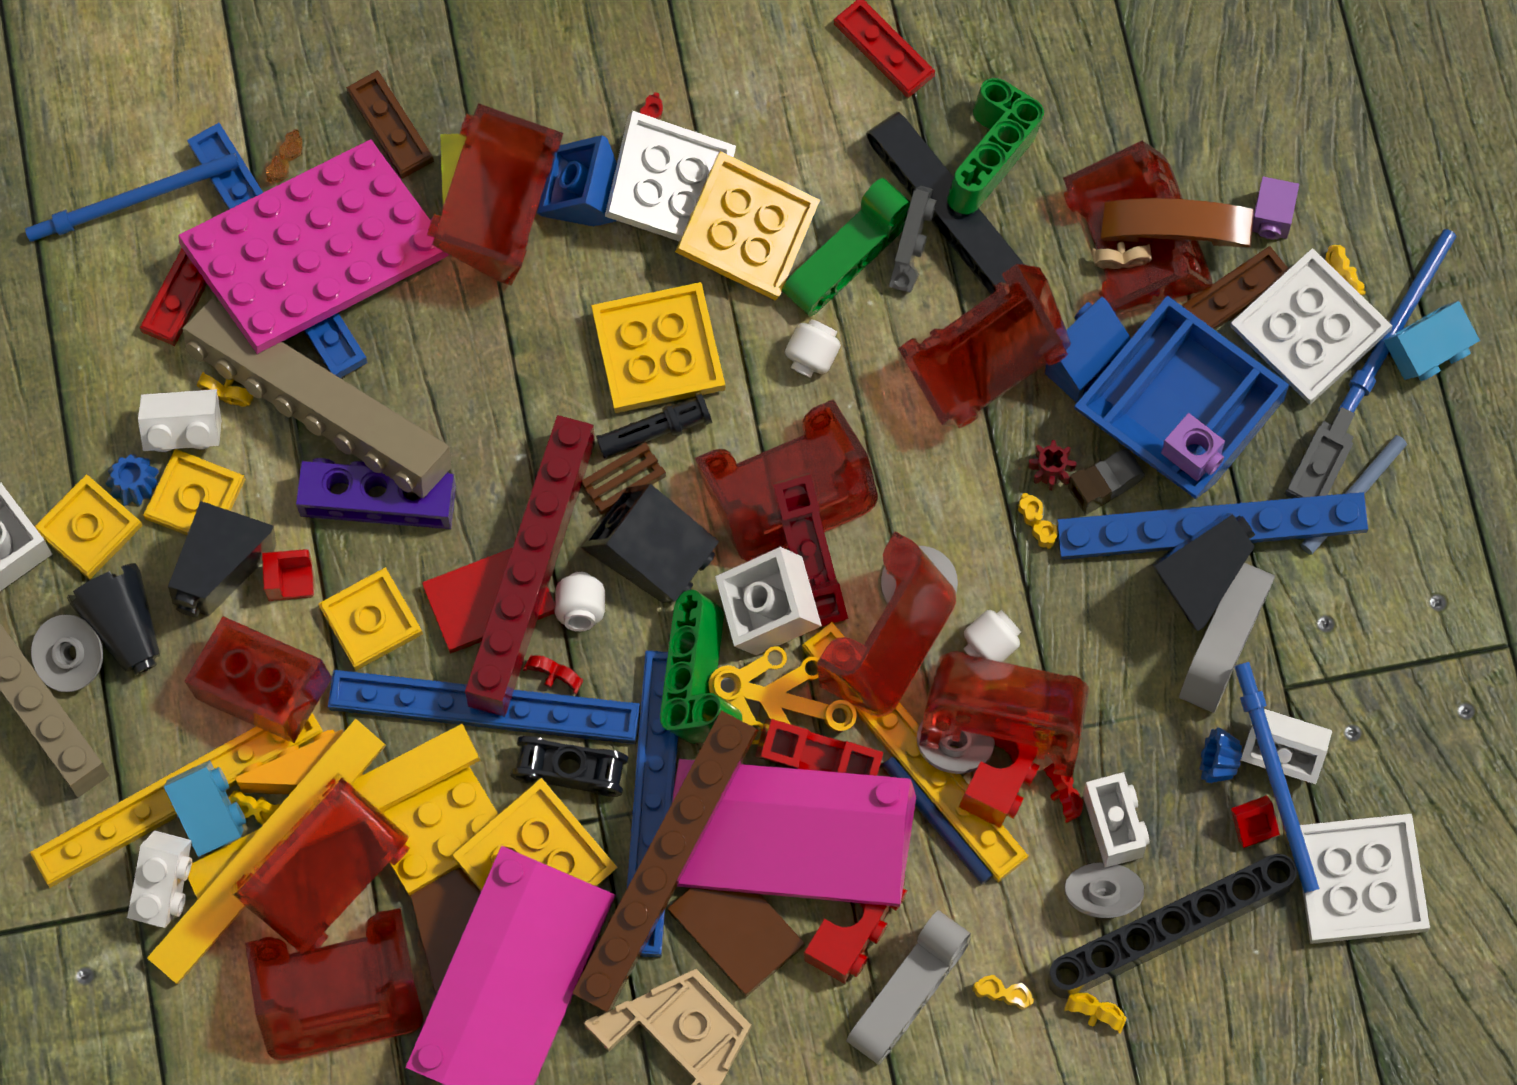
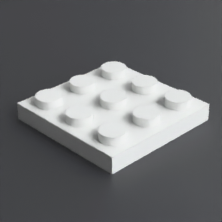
M632 111L628 115L605 217L680 241L716 155L721 151L734 157L736 146Z
M1313 248L1231 322V328L1309 405L1392 330V325Z
M1412 814L1300 825L1320 888L1304 893L1302 887L1310 944L1428 932L1430 925Z

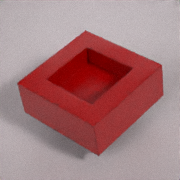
M1267 795L1231 808L1238 841L1243 848L1280 835L1273 803Z

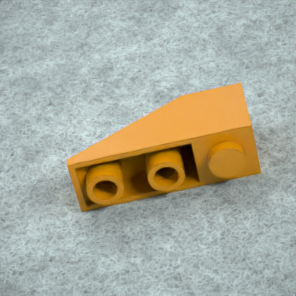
M343 729L337 732L334 730L324 731L313 738L314 742L306 746L286 748L277 755V759L266 764L256 762L245 767L241 771L242 774L235 777L241 792L290 794L343 734Z

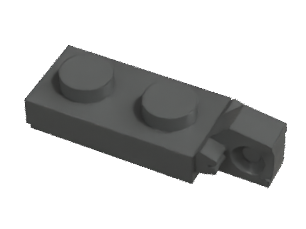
M920 186L913 192L889 287L911 292L918 279L919 273L914 266L915 256L921 258L927 239V236L921 235L925 220L931 222L937 200L931 199L933 192L931 188Z
M1341 407L1332 424L1323 421L1321 426L1316 429L1284 493L1290 498L1328 495L1353 445L1352 440L1354 436L1346 433L1355 413Z

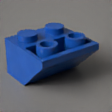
M1103 297L1093 305L1090 302L1086 303L1075 315L1074 319L1076 321L1067 330L1064 327L1057 330L1048 341L1049 349L1046 355L1045 374L1076 403L1131 339L1112 307Z

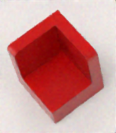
M309 550L262 553L264 591L268 601L311 598L314 596L313 562Z

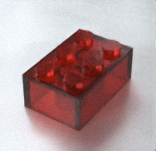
M223 616L184 682L197 700L295 743L331 681L332 676L322 659Z

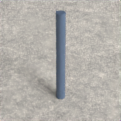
M1395 435L1345 494L1360 492L1365 494L1407 446L1406 441L1402 437ZM1328 536L1306 538L1300 546L1306 553L1312 555Z

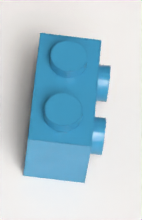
M1459 301L1441 306L1383 341L1404 380L1418 377L1420 381H1424L1439 373L1441 370L1438 365L1449 359L1452 364L1471 354L1469 347L1479 342L1480 339Z
M210 760L168 779L164 785V789L189 839L192 840L191 844L198 857L240 838L244 831L242 825L246 823L237 802L231 804L225 792L229 788V784L220 767L214 769Z

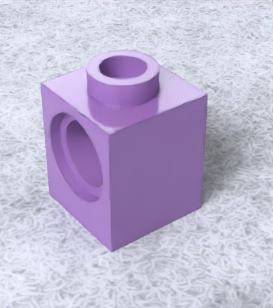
M1262 177L1253 217L1252 232H1256L1266 239L1288 238L1299 189L1298 183Z
M1188 413L1164 440L1161 454L1198 481L1205 472L1212 475L1224 460V456L1221 454L1225 440ZM1191 444H1198L1206 452L1202 455H1194L1186 447Z

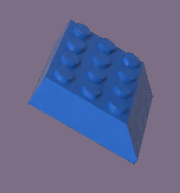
M1167 295L1077 402L1074 409L1193 498L1197 499L1218 482L1283 403L1289 384ZM1188 413L1225 440L1221 454L1224 456V460L1212 475L1205 472L1198 481L1161 454L1164 440ZM1191 444L1186 447L1194 455H1202L1206 452L1198 444Z

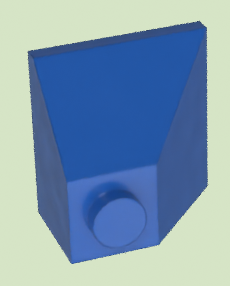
M600 135L553 147L537 211L538 215L593 227L617 221L605 217L617 166L606 137Z

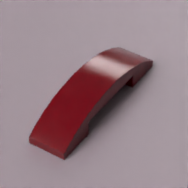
M806 473L772 483L787 549L803 558L821 627L829 625L831 622L836 623L849 619L819 514L820 508L811 474Z

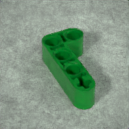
M999 78L987 79L980 87L973 108V116L976 121L990 131L956 170L947 196L949 206L961 214H970L978 210L1034 142L1044 116V108L1036 99Z
M885 178L877 180L862 197L861 210L788 278L782 288V292L809 317L815 315L903 232L911 202Z
M696 590L683 592L674 605L660 711L662 727L692 744L705 742L721 710L743 721L742 713L739 709L714 693L709 692V678L718 668L724 611L719 605Z

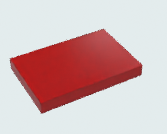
M513 547L422 582L450 654L482 642ZM548 586L537 620L555 614V603Z

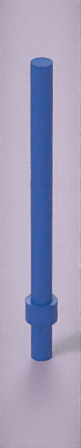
M236 153L69 213L67 210L52 214V219L27 227L25 231L30 242L54 233L63 235L74 231V226L238 168L240 163Z
M1444 229L1391 318L1389 323L1392 325V330L1376 344L1362 370L1355 372L1349 383L1350 390L1338 411L1343 407L1354 413L1363 396L1370 394L1376 383L1374 377L1389 354V350L1383 340L1404 328L1457 237L1451 230Z
M1249 662L1236 665L1234 668L1243 693V697H1240L1244 713H1249L1304 893L1318 890L1320 888L1263 708L1267 706L1263 691L1258 692Z

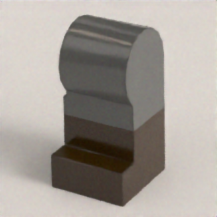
M1123 449L1111 455L1105 461H1100L1086 470L1082 468L1071 474L1068 489L1086 516L1134 487L1144 478L1145 473L1130 450Z

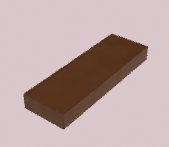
M378 70L346 87L348 95L402 179L434 162L433 155Z
M1268 246L1181 306L1216 330L1247 309L1284 275L1289 268L1272 247Z

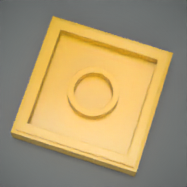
M175 449L143 516L146 520L188 535L200 501L231 511L246 479L244 475Z
M86 474L41 519L35 528L50 546L90 580L143 525L139 519Z
M386 567L318 603L320 610L355 671L423 635L419 624Z

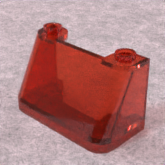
M479 103L473 115L466 113L459 135L466 138L440 216L433 214L427 235L433 237L431 245L490 278L512 286L522 267L527 251L525 249L528 244V236L546 179L552 168L554 153L558 151L564 133Z
M1142 140L1063 178L1067 191L1064 192L1065 201L1072 212L1078 211L1079 214L1086 218L1096 249L1118 251L1117 243L1124 242L1126 252L1134 247L1150 244L1152 260L1145 265L1132 268L1121 267L1119 269L1104 268L1107 279L1102 282L1099 298H1105L1116 315L1160 304L1167 295L1174 300L1212 287V278L1198 240L1139 238V242L1104 241L1101 239L1105 202L1148 198L1183 199L1174 172L1163 154Z
M1021 264L1014 265L1001 274L1006 283L999 282L994 287L997 291L944 329H933L929 332L931 336L926 338L921 344L917 342L916 338H912L898 348L942 425L951 426L957 424L958 428H962L971 424L978 418L977 412L1046 364H1056L1068 355L1066 350L1070 347L1071 342L1049 281L1040 267Z
M834 399L809 410L802 421L803 436L736 464L733 455L726 449L712 450L695 458L698 472L741 559L750 561L779 547L787 548L772 483L810 473L820 508L819 514L824 532L863 516L875 507L878 501V493L868 454Z
M896 531L883 552V564L887 573L893 576L896 582V589L865 644L863 645L847 637L837 638L829 643L817 662L819 685L821 688L877 717L886 716L896 709L956 605V591L953 585L915 542Z
M958 651L946 653L940 656L937 662L925 707L919 745L938 749L939 743L944 737L952 735V741L959 742L961 732L966 731L1037 746L1039 748L1036 758L1044 760L1045 755L1051 758L1054 762L1053 774L1073 777L1090 689L1077 676H1066L966 655Z
M340 772L325 786L327 789L322 794L324 798L321 800L317 797L308 811L271 851L253 866L255 872H250L247 875L243 874L231 887L232 895L301 954L307 950H310L312 953L316 952L329 937L325 931L389 862L392 865L397 864L410 849L405 844L409 836Z
M401 908L381 911L370 917L365 923L367 937L290 954L286 943L273 937H264L245 943L255 1015L270 1057L282 1061L297 1059L407 1034L421 1026L423 1023V1012Z

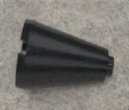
M132 563L121 566L124 574L117 576L116 574H111L110 571L76 588L73 591L74 595H68L67 599L78 615L95 630L100 637L101 643L124 671L133 670L135 675H139L157 665L154 659L160 656V651L141 572L138 565Z

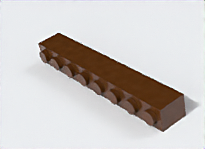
M721 710L572 994L606 1012L613 1009L759 731L758 729Z

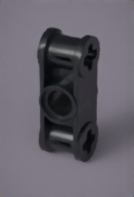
M520 736L517 738L516 744L520 747L516 768L511 770L510 775L515 780L534 784L539 778H542L548 785L589 791L608 797L622 795L623 788L620 786L623 765L628 763L629 757L626 754L609 749H592L551 742L532 736ZM533 754L532 764L529 766L530 757ZM568 759L575 760L580 765V768L571 774H567L559 768V765ZM610 767L609 778L606 779L607 768Z

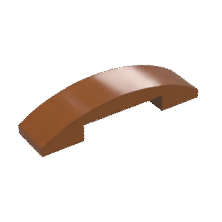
M1148 198L1105 202L1101 239L1104 241L1139 242V238L1211 241L1213 246L1250 247L1254 210L1230 204L1186 199Z

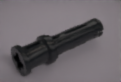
M697 392L694 398L676 405L671 403L665 404V407L662 408L663 412L605 434L597 435L596 439L603 458H608L610 455L669 433L672 436L682 435V430L703 422L706 425L711 424V416L702 393Z

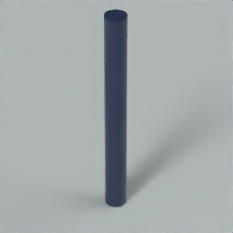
M895 757L888 759L882 765L884 770L890 777L911 779L916 794L915 807L977 881L983 885L991 879L993 874Z

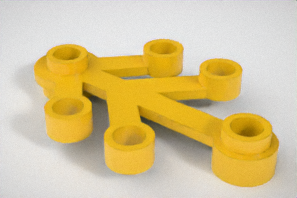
M772 646L766 649L762 657L741 669L729 665L719 667L709 678V692L714 693L739 709L742 713L743 722L751 726H758L761 733L764 724L755 720L745 698L760 702L769 719H775L788 724L790 722L782 708L823 719L826 725L834 731L848 730L856 721L857 713L855 707L846 700H836L828 705L786 693L806 680L818 679L823 674L824 664L819 658L814 656L805 658L798 668L765 687L749 683V681L768 669L777 670L785 665L787 655L781 647ZM771 651H777L781 655V662L778 665L769 663L768 655ZM808 661H813L818 665V672L814 676L808 675L805 671V665ZM724 678H730L734 682V689L730 693L724 692L721 689V681ZM837 708L845 713V720L842 723H836L832 718V713ZM760 738L758 740H754L752 745L758 744Z

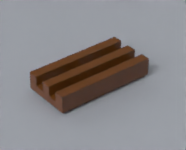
M645 442L583 479L581 483L601 515H603L616 503L625 489L605 501H602L600 497L650 467L653 472L628 487L645 484L653 485L665 478L666 472L659 465L657 458L651 453L649 446ZM640 458H645V460H643L642 462L638 463L637 465L633 466L632 468L628 469L627 471L623 472L622 474L618 475L617 477L613 478L612 480L608 481L607 483L603 484L597 489L593 488V486L597 485L598 483L602 482L603 480L607 479L608 477L612 476L613 474L617 473L618 471L622 470L628 465L634 463Z

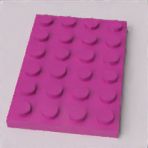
M371 139L178 235L180 246L256 354L450 255L448 243Z

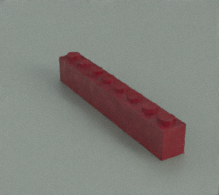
M559 415L556 417L465 690L467 704L470 708L503 717L506 716L538 619L542 601L582 485L581 481L584 479L595 445L593 424Z

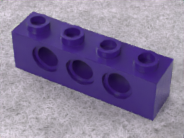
M315 458L312 462L302 461L296 506L300 517L451 529L456 483L454 474L447 472L424 498L411 501L405 498L408 492L398 487L393 479L382 472H373L362 461H354L350 465L335 464L330 459ZM337 483L349 485L348 489L342 494L330 492L331 488ZM375 486H382L387 489L380 497L367 495L369 490Z

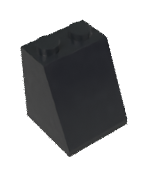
M652 484L627 487L616 503L610 507L581 548L660 602L666 603L675 602L683 592L691 590L693 586L692 578L698 570H704L711 563L715 556L713 550L719 541Z
M200 501L168 585L172 603L177 605L176 610L191 617H198L199 613L210 616L263 563L262 553L274 552L276 547L274 526Z
M1226 513L1151 563L1192 627L1197 631L1205 627L1255 547L1250 540L1255 536V533L1243 516L1239 515L1235 518L1233 514Z

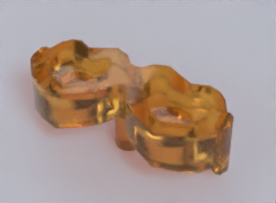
M297 129L286 134L285 142L279 148V156H275L272 159L271 165L266 167L265 171L268 182H280L288 178V161L297 159L302 155V138Z

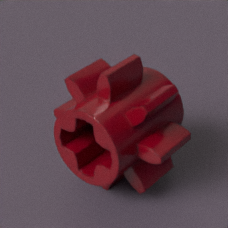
M1052 440L1051 445L1044 449L1042 446L1037 445L1035 454L1039 459H1029L1028 464L1029 469L1037 470L1034 476V483L1037 484L1042 481L1048 484V488L1051 491L1054 485L1060 482L1067 486L1070 478L1067 472L1075 471L1077 463L1068 460L1071 448L1066 447L1062 449L1056 446L1055 440ZM1046 462H1048V464H1050V465H1052V466H1050L1049 468H1047V467L1045 466V465H1046ZM1057 462L1059 464V468H1057L1053 464Z

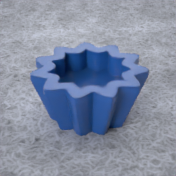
M130 454L126 459L120 457L118 463L113 464L108 469L110 476L105 484L112 489L111 496L115 499L120 498L123 506H127L131 502L140 506L144 498H152V490L159 483L155 479L159 470L150 466L149 458H141L135 454Z
M1222 728L1211 729L1209 737L1205 739V748L1201 752L1202 761L1199 769L1202 770L1201 779L1207 783L1230 780L1237 774V769L1240 767L1242 745H1240L1238 739Z

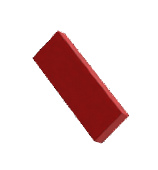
M856 0L834 18V25L907 98L911 97L935 77V70L865 0Z
M181 248L139 327L142 333L173 346L176 345L180 338L183 327L190 319L207 286L206 281L183 248Z

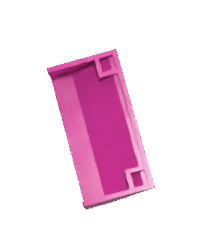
M679 759L673 801L695 760ZM741 764L677 886L900 907L916 803V794L912 781L909 778Z
M501 846L405 1068L444 1085H535L574 995L572 992L586 967L616 895Z

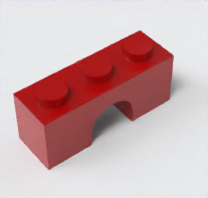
M1012 697L993 736L995 740L994 745L1002 748L1009 754L1012 765L1007 768H994L981 761L960 802L959 808L1001 828L1006 816L1014 819L1024 799L1017 795L1023 783L1030 787L1040 765L1033 761L1038 751L1046 754L1056 734L1049 730L1055 717Z
M765 719L755 757L794 769L877 776L884 752L852 742L822 736L810 732L808 729L775 719Z
M904 888L902 891L901 904L908 892V890ZM858 903L864 914L858 923L850 927H840L824 919L804 952V961L843 984H846L851 975L857 978L868 960V957L864 955L865 950L870 942L877 944L888 926V923L883 920L891 908L897 911L899 907Z

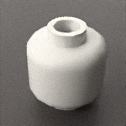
M813 319L810 320L809 324L800 323L785 349L786 356L794 361L791 369L811 378L813 372L819 374L827 373L841 346L840 341L835 337L837 331Z
M575 572L557 583L555 590V615L565 627L573 631H587L603 619L605 612V589L598 579L585 572Z
M987 610L965 629L964 637L969 644L963 649L977 665L985 661L988 665L996 667L1020 646L1018 635L1021 631L1002 610L998 613Z

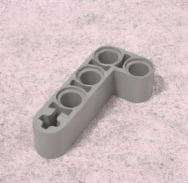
M1247 563L1243 564L1220 601L1181 689L1180 699L1215 713L1234 666L1270 591L1275 575Z
M937 910L920 932L916 946L857 1022L846 1042L876 1064H881L964 954L970 943L971 933Z

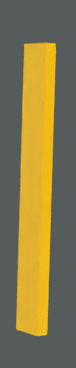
M833 622L802 644V649L808 657L814 656L823 662L824 676L844 700L850 702L855 707L860 719L890 755L895 757L990 870L997 882H1000L1028 860L1029 855L1003 825L999 828L959 808L969 784L960 774L941 771L923 758L917 746L918 723Z
M304 699L34 849L30 854L47 885L51 888L177 818L178 815L164 789L168 779L210 760L214 769L218 767L222 769L229 788L238 784L235 777L241 775V771L245 767L256 762L266 764L277 759V755L286 748L306 746L313 742V738L322 733L323 730Z
M355 719L147 958L172 981L179 984L385 748L386 744Z
M460 724L358 777L286 861L481 761L464 725ZM259 829L192 863L188 880L197 899L200 898Z

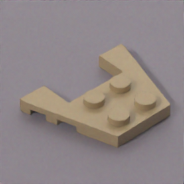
M697 969L666 982L630 1002L626 1001L617 1005L615 1009L598 1017L596 1015L584 1023L585 1028L609 1052L640 1024L695 1080L691 1085H721L751 1030V1024Z

